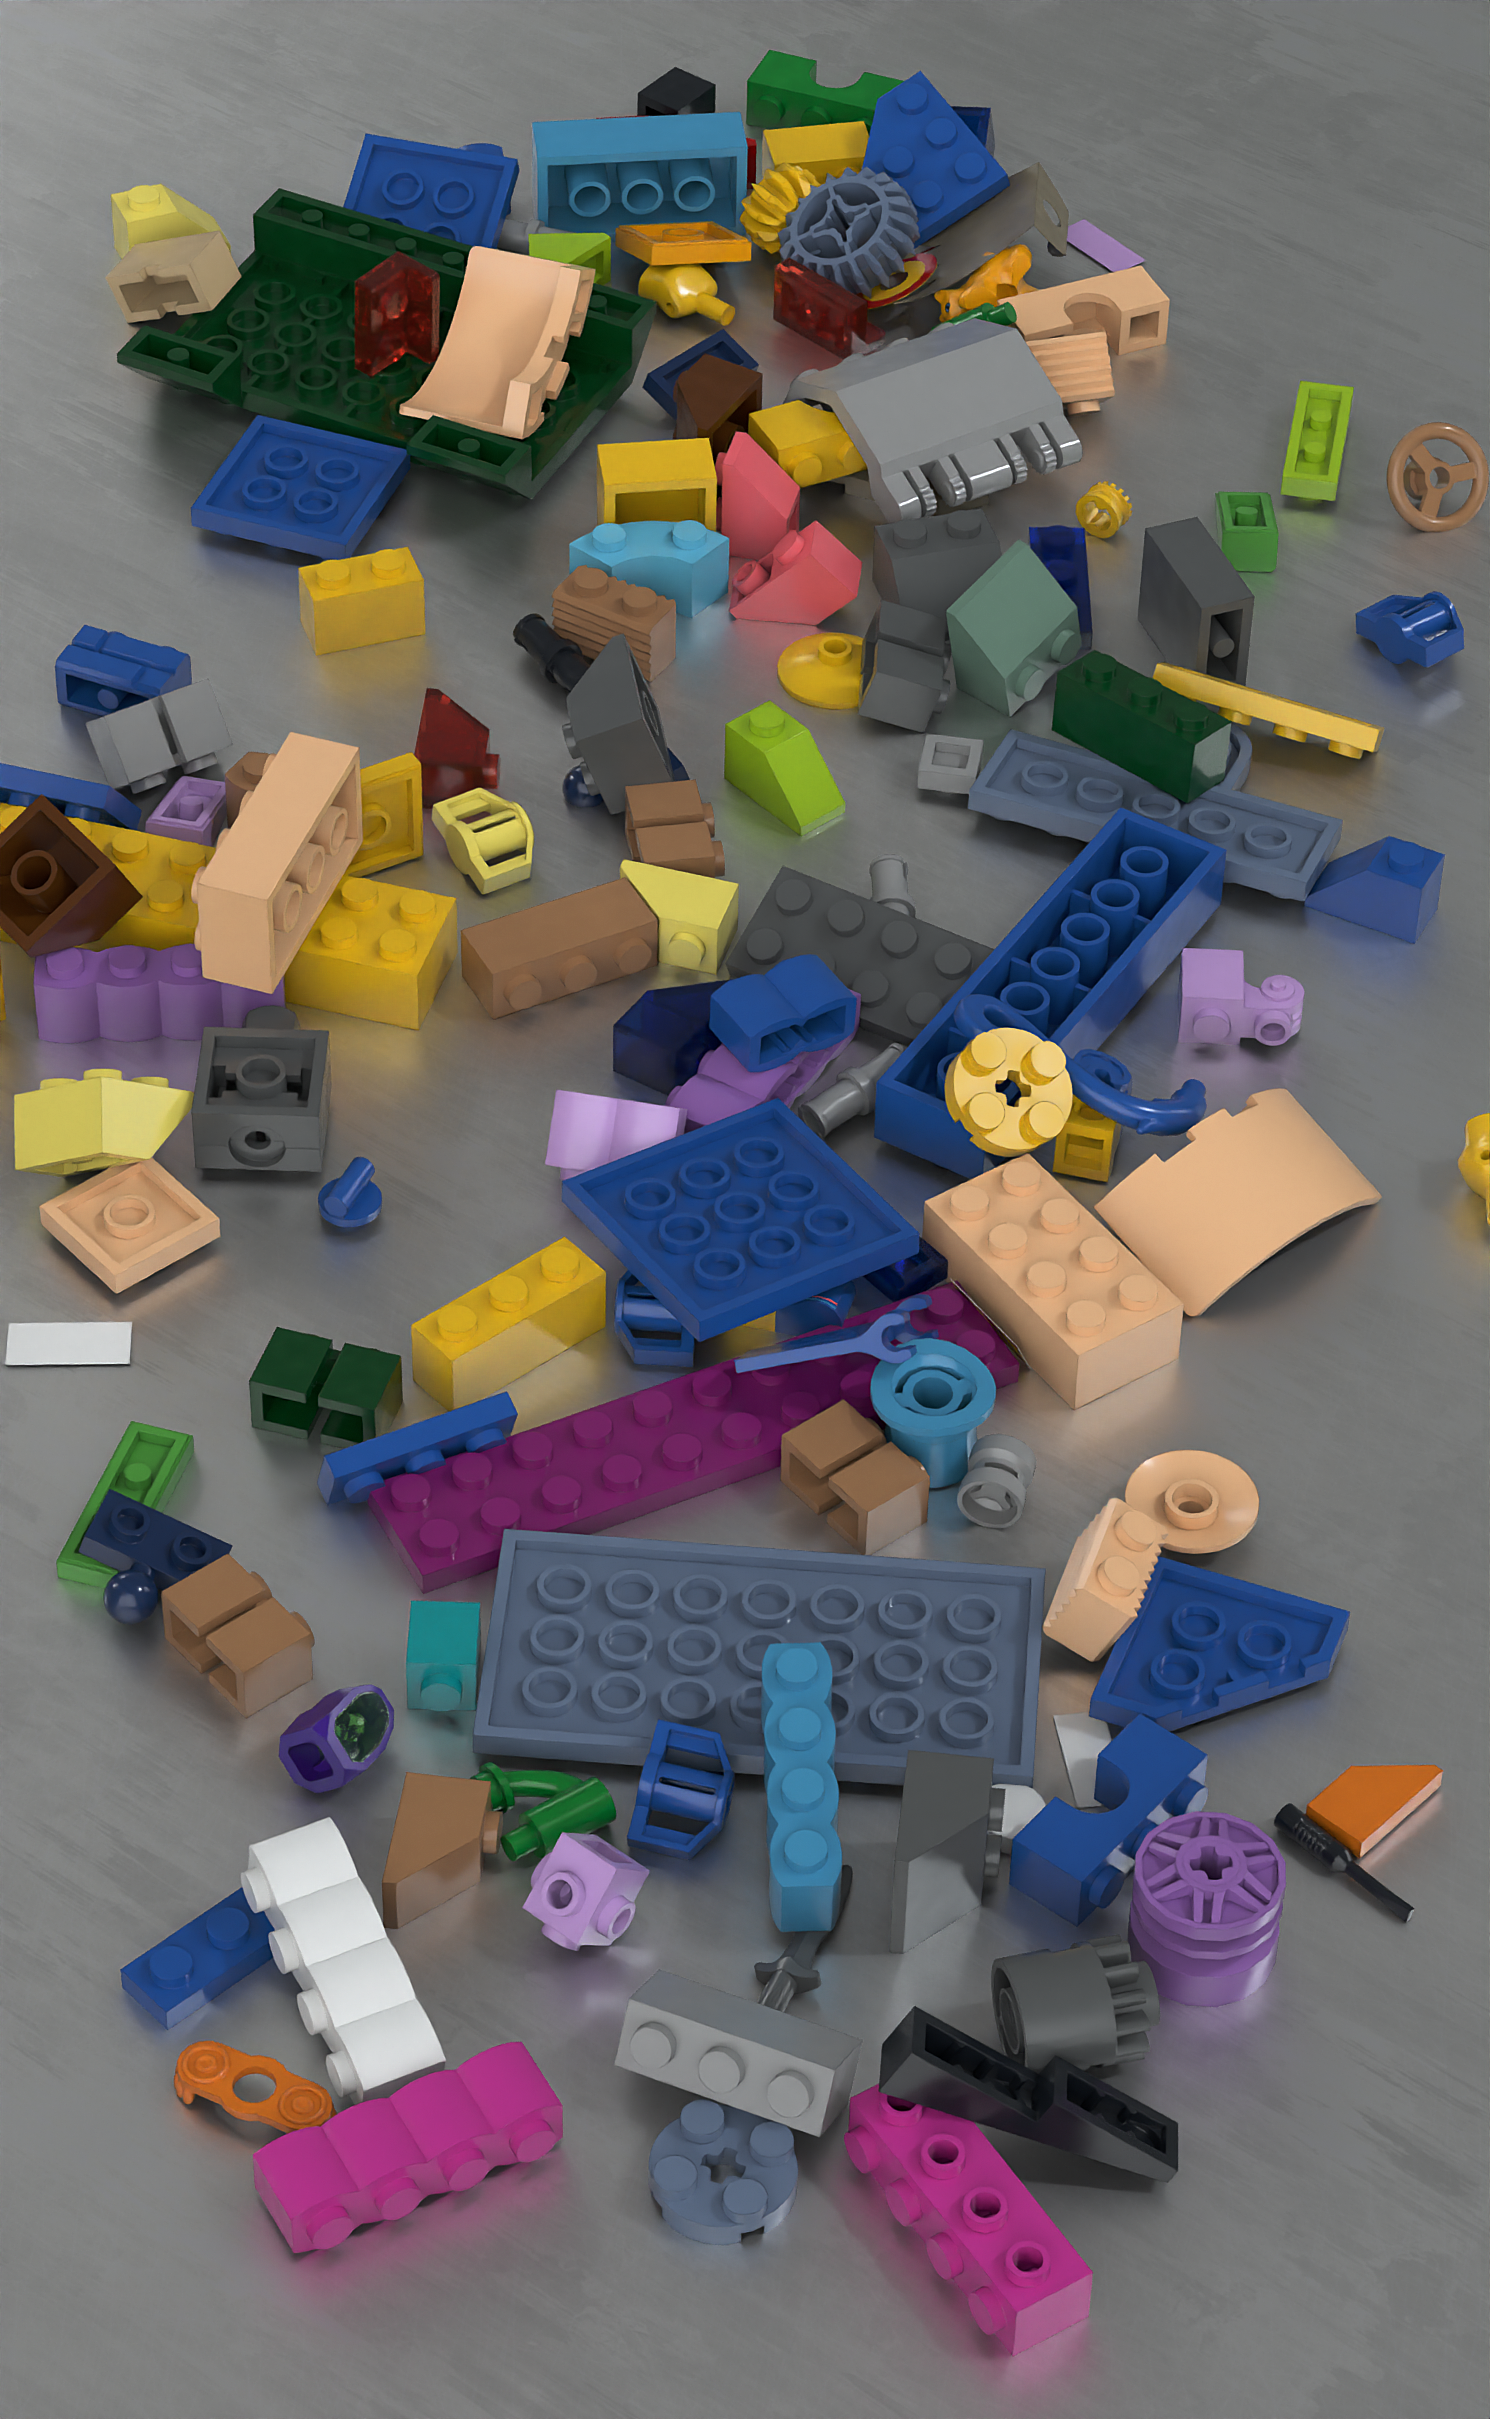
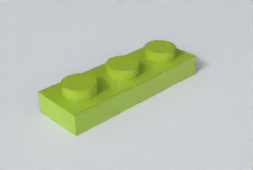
M1300 381L1280 495L1297 496L1305 500L1321 499L1335 501L1354 387Z

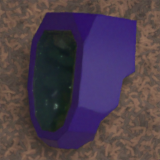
M372 1684L338 1689L324 1696L312 1709L300 1714L280 1736L278 1757L294 1783L317 1794L343 1787L363 1773L385 1750L394 1728V1709L382 1689Z

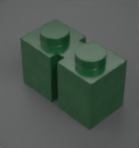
M276 1327L249 1380L252 1427L308 1440L323 1408L332 1410L320 1432V1443L345 1449L387 1434L403 1402L401 1356L345 1343L342 1350L339 1351L333 1349V1340Z

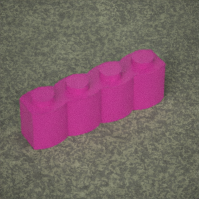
M522 2042L501 2044L473 2056L455 2070L438 2071L418 2078L397 2090L389 2098H377L359 2103L338 2113L322 2126L299 2129L271 2141L253 2154L255 2188L293 2253L315 2249H329L346 2240L351 2232L363 2223H373L385 2219L396 2220L408 2215L429 2194H441L453 2190L464 2191L480 2183L495 2166L509 2165L520 2161L532 2162L543 2157L563 2137V2105Z

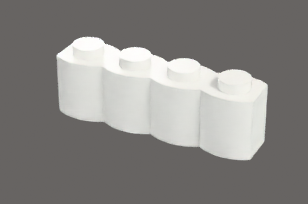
M328 1817L250 1845L248 1870L241 1872V1883L245 1897L254 1913L264 1911L275 1931L269 1932L268 1936L274 1960L283 1974L292 1971L303 1989V1992L297 1994L299 2012L308 2032L311 2035L321 2033L332 2051V2054L326 2055L325 2061L329 2078L338 2096L342 2098L350 2095L355 2105L372 2099L389 2098L393 2093L410 2082L428 2074L443 2071L446 2060L434 2028L423 2007L416 1999L404 1965L394 1946L387 1938L375 1904L365 1885L358 1877L350 1852L333 1820Z

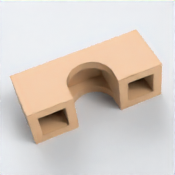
M1141 265L997 300V306L1009 302L1014 307L1017 320L1008 326L1017 328L1025 342L1105 332L1107 343L1118 356L1166 344L1170 299Z

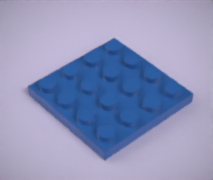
M779 1098L562 1181V1202L698 1342L919 1253L920 1233Z

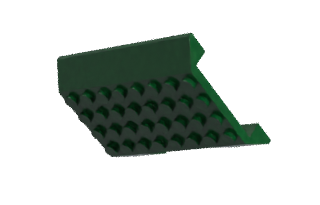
M279 188L253 214L255 250L238 267L242 277L212 311L193 313L174 334L144 325L117 353V363L148 379L173 386L179 390L202 395L226 405H233L259 413L269 418L406 449L407 454L410 455V462L416 465H424L458 476L464 480L481 483L506 491L509 494L532 500L632 384L657 311V302L593 283L581 336L570 335L562 358V362L569 363L570 367L557 400L545 399L541 412H544V421L529 437L518 439L489 433L434 415L429 420L402 415L399 413L400 404L407 402L419 391L432 371L442 350L458 304L469 252L473 246Z

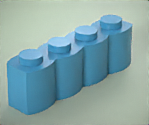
M821 1642L770 1644L762 1662L761 1726L764 1734V1787L767 1794L766 1843L770 1856L769 1907L774 1923L780 1932L832 1931L839 1917L841 1905L842 1848L838 1837L839 1788L834 1774L836 1730L831 1714L832 1665L829 1655Z

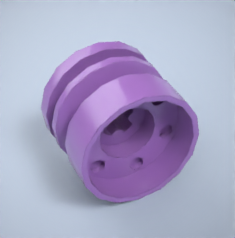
M1199 1811L1168 1818L1147 1833L1135 1856L1127 1941L1130 1946L1131 1962L1142 1960L1147 1962L1152 1971L1159 1995L1186 2006L1219 2007L1244 2000L1265 1984L1276 1963L1279 1920L1282 1917L1283 1899L1286 1889V1863L1274 1840L1251 1822L1227 1813Z

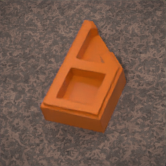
M1436 1765L1350 1766L1307 1804L1306 1815L1316 1822L1318 1826L1326 1830L1327 1833L1335 1837L1336 1840L1349 1848L1351 1853L1360 1859L1441 1786L1443 1770Z

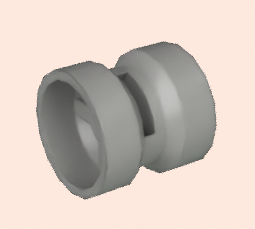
M991 1434L978 1439L972 1447L968 1460V1473L962 1479L958 1492L957 1503L961 1512L971 1521L985 1527L1005 1528L1015 1524L1022 1516L1026 1502V1489L1031 1484L1036 1469V1457L1032 1449L1023 1441L1003 1434Z

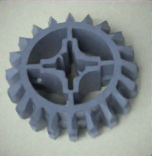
M867 166L858 174L847 167L842 176L837 179L827 173L826 183L819 187L810 184L811 193L806 198H798L799 207L795 212L786 214L787 227L778 233L780 245L782 246L779 250L781 260L796 285L799 284L801 289H804L814 299L821 296L830 304H833L839 297L851 304L857 293L861 292L871 299L872 288L879 284L889 287V276L892 273H905L902 260L916 256L913 242L921 238L918 232L919 227L916 224L919 221L917 210L903 186H899L897 182H894L891 177L887 176L884 171L876 175Z

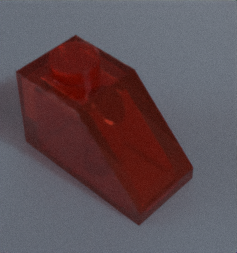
M426 688L414 756L421 763L422 808L433 809V804L479 787L487 791L488 789H498L501 758L500 754L490 753V729L439 689Z

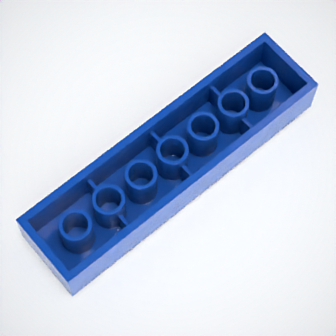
M1120 808L876 1082L874 1138L969 1179H973L998 1167L1005 1157L988 1153L972 1143L969 1139L973 1135L964 1128L960 1120L956 1123L954 1122L946 1105L944 1086L947 1070L954 1058L970 1042L960 1032L954 1021V1013L959 1001L971 994H983L1005 1002L1031 1022L1072 1059L1080 1050H1097L1177 957L1182 948L1188 944L1221 905L1226 849ZM988 1020V1021L991 1022L993 1025H995V1026H997V1027H999V1028H1009V1027L1003 1026V1025H1001V1024H998V1023H996V1022H993V1021ZM1006 1078L1002 1084L995 1085L996 1092L1006 1095L1007 1105L1014 1107L1016 1100L1022 1097L1019 1087L1010 1079Z

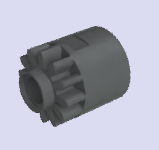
M1120 1934L1073 1943L1070 1949L1051 1952L1049 1949H1042L997 1958L993 1962L991 1990L994 2015L1004 2055L1039 2074L1055 2055L1083 2071H1087L1093 2065L1097 2068L1142 2060L1145 2059L1144 2053L1150 2051L1149 2041L1145 2032L1150 2031L1152 2026H1157L1160 2020V2004L1156 1983L1146 1961L1131 1962L1128 1941L1122 1942Z

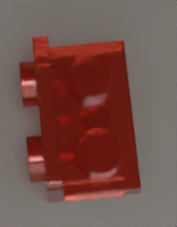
M397 251L355 281V368L373 377L389 364L398 361L406 352L428 364L438 359L440 276L436 271Z
M790 257L775 266L773 319L843 360L857 353H862L865 356L885 343L886 332L867 321L868 302Z

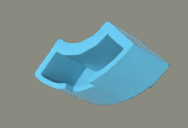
M694 520L681 522L638 521L623 524L604 523L595 527L593 532L569 544V575L578 566L587 565L588 568H598L606 572L608 577L616 576L617 581L626 580L627 585L635 584L636 587H647L655 591L657 596L665 595L666 600L675 599L676 613L693 618L728 593L729 538L706 529L702 523Z

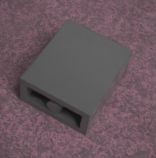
M1198 517L1145 528L1137 619L1168 663L1245 686L1255 596Z

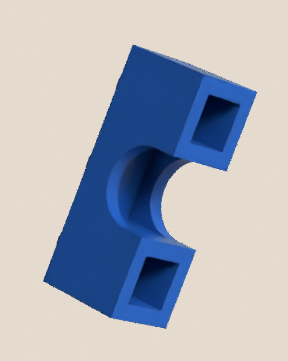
M1139 1714L1098 1754L1094 1799L1110 1811L1105 1813L1083 1812L1055 1796L1012 1839L1009 1885L1076 1927L1097 1907L1100 1909L1107 1908L1118 1896L1124 1880L1134 1870L1136 1853L1147 1833L1168 1818L1195 1811L1201 1812L1209 1794V1789L1205 1786L1208 1754L1142 1714Z

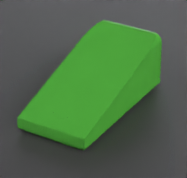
M1221 491L1215 493L1218 546L1234 569L1241 572L1274 571L1277 564L1279 533L1270 494L1265 492Z

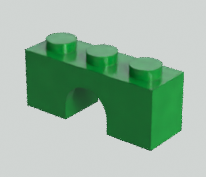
M769 50L747 80L746 124L771 130L864 121L870 135L877 99L904 81L864 72L853 85L843 88H829L816 83V60Z

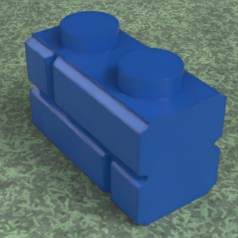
M84 625L73 638L72 645L68 644L56 659L55 665L58 703L101 717L192 684L191 659L188 654L179 652L169 646H158L127 637L120 632H107L106 630Z

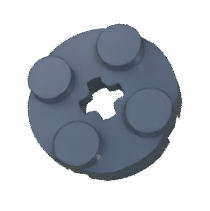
M694 2100L684 2106L678 2119L670 2122L660 2132L652 2146L648 2166V2185L651 2196L654 2195V2199L662 2207V2217L668 2225L692 2240L713 2245L735 2244L741 2242V2233L753 2232L764 2226L765 2234L777 2227L786 2218L796 2199L798 2162L794 2152V2138L789 2128L779 2122L729 2105H718L712 2100ZM718 2165H728L734 2167L742 2176H728L723 2184L711 2181L710 2168Z

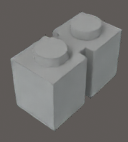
M209 678L86 722L108 785L116 788L130 784L133 794L165 783L166 779L163 771L177 765H182L185 775L218 763L214 752L233 745Z

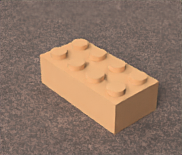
M290 732L278 753H271L263 769L262 779L254 791L249 790L246 792L241 802L239 816L231 829L225 828L221 832L213 858L207 867H200L193 880L191 899L193 903L198 904L199 913L194 944L196 950L201 951L203 978L273 994L363 842L359 747Z
M1029 1153L924 1201L921 1257L947 1283H951L949 1278L953 1281L958 1280L972 1301L1017 1345L1028 1365L1073 1410L1178 1359L1184 1303Z

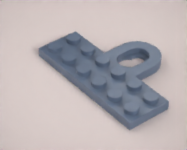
M1234 723L1231 724L1224 781L1189 803L1176 798L1089 750L1012 729L1009 730L970 788L968 809L989 814L997 820L1014 821L1043 829L1055 836H1068L1090 842L1120 808H1124L1226 849L1224 883H1237L1269 892L1278 898H1291L1302 902L1306 900L1340 841L1343 824L1341 819L1239 792L1249 775L1252 743L1248 735Z

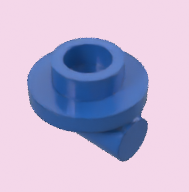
M363 1157L354 1158L340 1178L328 1182L321 1189L318 1196V1207L320 1214L325 1220L337 1226L350 1228L365 1225L379 1215L382 1209V1194L377 1185L370 1180L375 1173V1168L368 1159Z

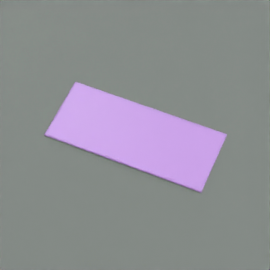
M1085 219L1068 226L1067 242L1112 272L1128 269L1146 261Z

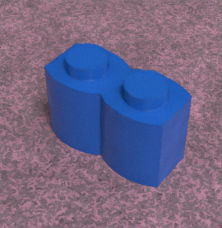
M800 955L779 962L765 975H747L723 984L711 994L709 1028L748 1072H764L787 1063L802 1051H820L841 1042L855 1031L857 998L817 955Z

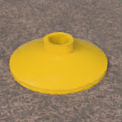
M829 632L806 636L793 642L782 652L778 660L777 677L780 685L794 699L816 708L841 710L858 707L859 685L862 677L860 674L862 642L864 638L852 634Z

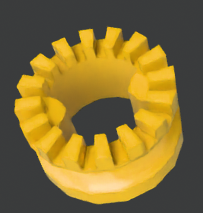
M1104 481L1102 484L1098 482L1093 485L1076 504L1075 513L1079 523L1088 533L1098 538L1113 536L1132 515L1130 510L1132 504L1127 503L1130 499L1128 495L1123 496L1121 493L1124 490L1121 488L1116 490V484L1112 483L1109 486L1108 481ZM1098 510H1107L1110 516L1103 511L1098 513Z

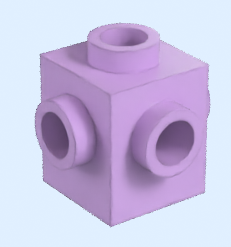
M562 1832L553 1851L548 1853L536 1866L531 1878V1887L533 1889L522 1908L544 1922L541 1932L547 1938L565 1948L578 1951L581 1945L611 1946L613 1940L620 1937L631 1924L636 1910L634 1901L650 1870L597 1835Z

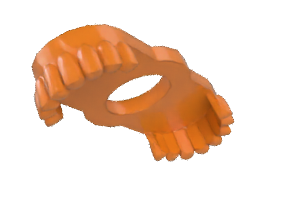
M200 2041L188 2046L180 2053L177 2060L174 2088L176 2089L177 2096L183 2097L185 2104L192 2103L197 2094L222 2105L227 2113L237 2119L260 2121L286 2132V2134L307 2127L322 2126L330 2118L337 2115L332 2098L326 2089L312 2081L288 2072L284 2065L273 2058L261 2055L250 2056L219 2042ZM249 2074L266 2075L276 2085L274 2093L268 2099L254 2103L238 2098L233 2092V2088L240 2078Z

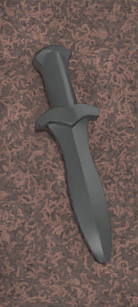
M842 1865L839 1915L844 1908L852 1883L853 1871L849 1865ZM797 1931L794 1933L788 1948L779 1959L772 1963H756L754 1965L756 1977L765 1985L756 2003L784 2012L794 1994L808 1992L820 1987L822 1984L820 1974L817 1970H811V1966L819 1945L830 1931Z

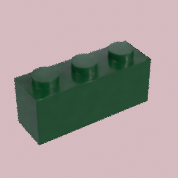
M1097 650L1091 651L1058 671L1052 731L1186 803L1191 802L1224 781L1232 721L1214 713L1205 705L1194 702L1163 686L1159 681L1146 677L1119 663L1112 656L1100 653Z

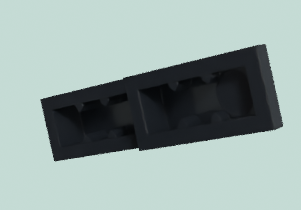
M916 2006L911 2009L882 2044L879 2092L1166 2183L1178 2172V2122L1056 2055L1038 2074Z

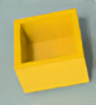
M709 438L597 444V526L604 523L623 524L638 521L681 522L694 520L702 523L706 529L716 532L717 476Z

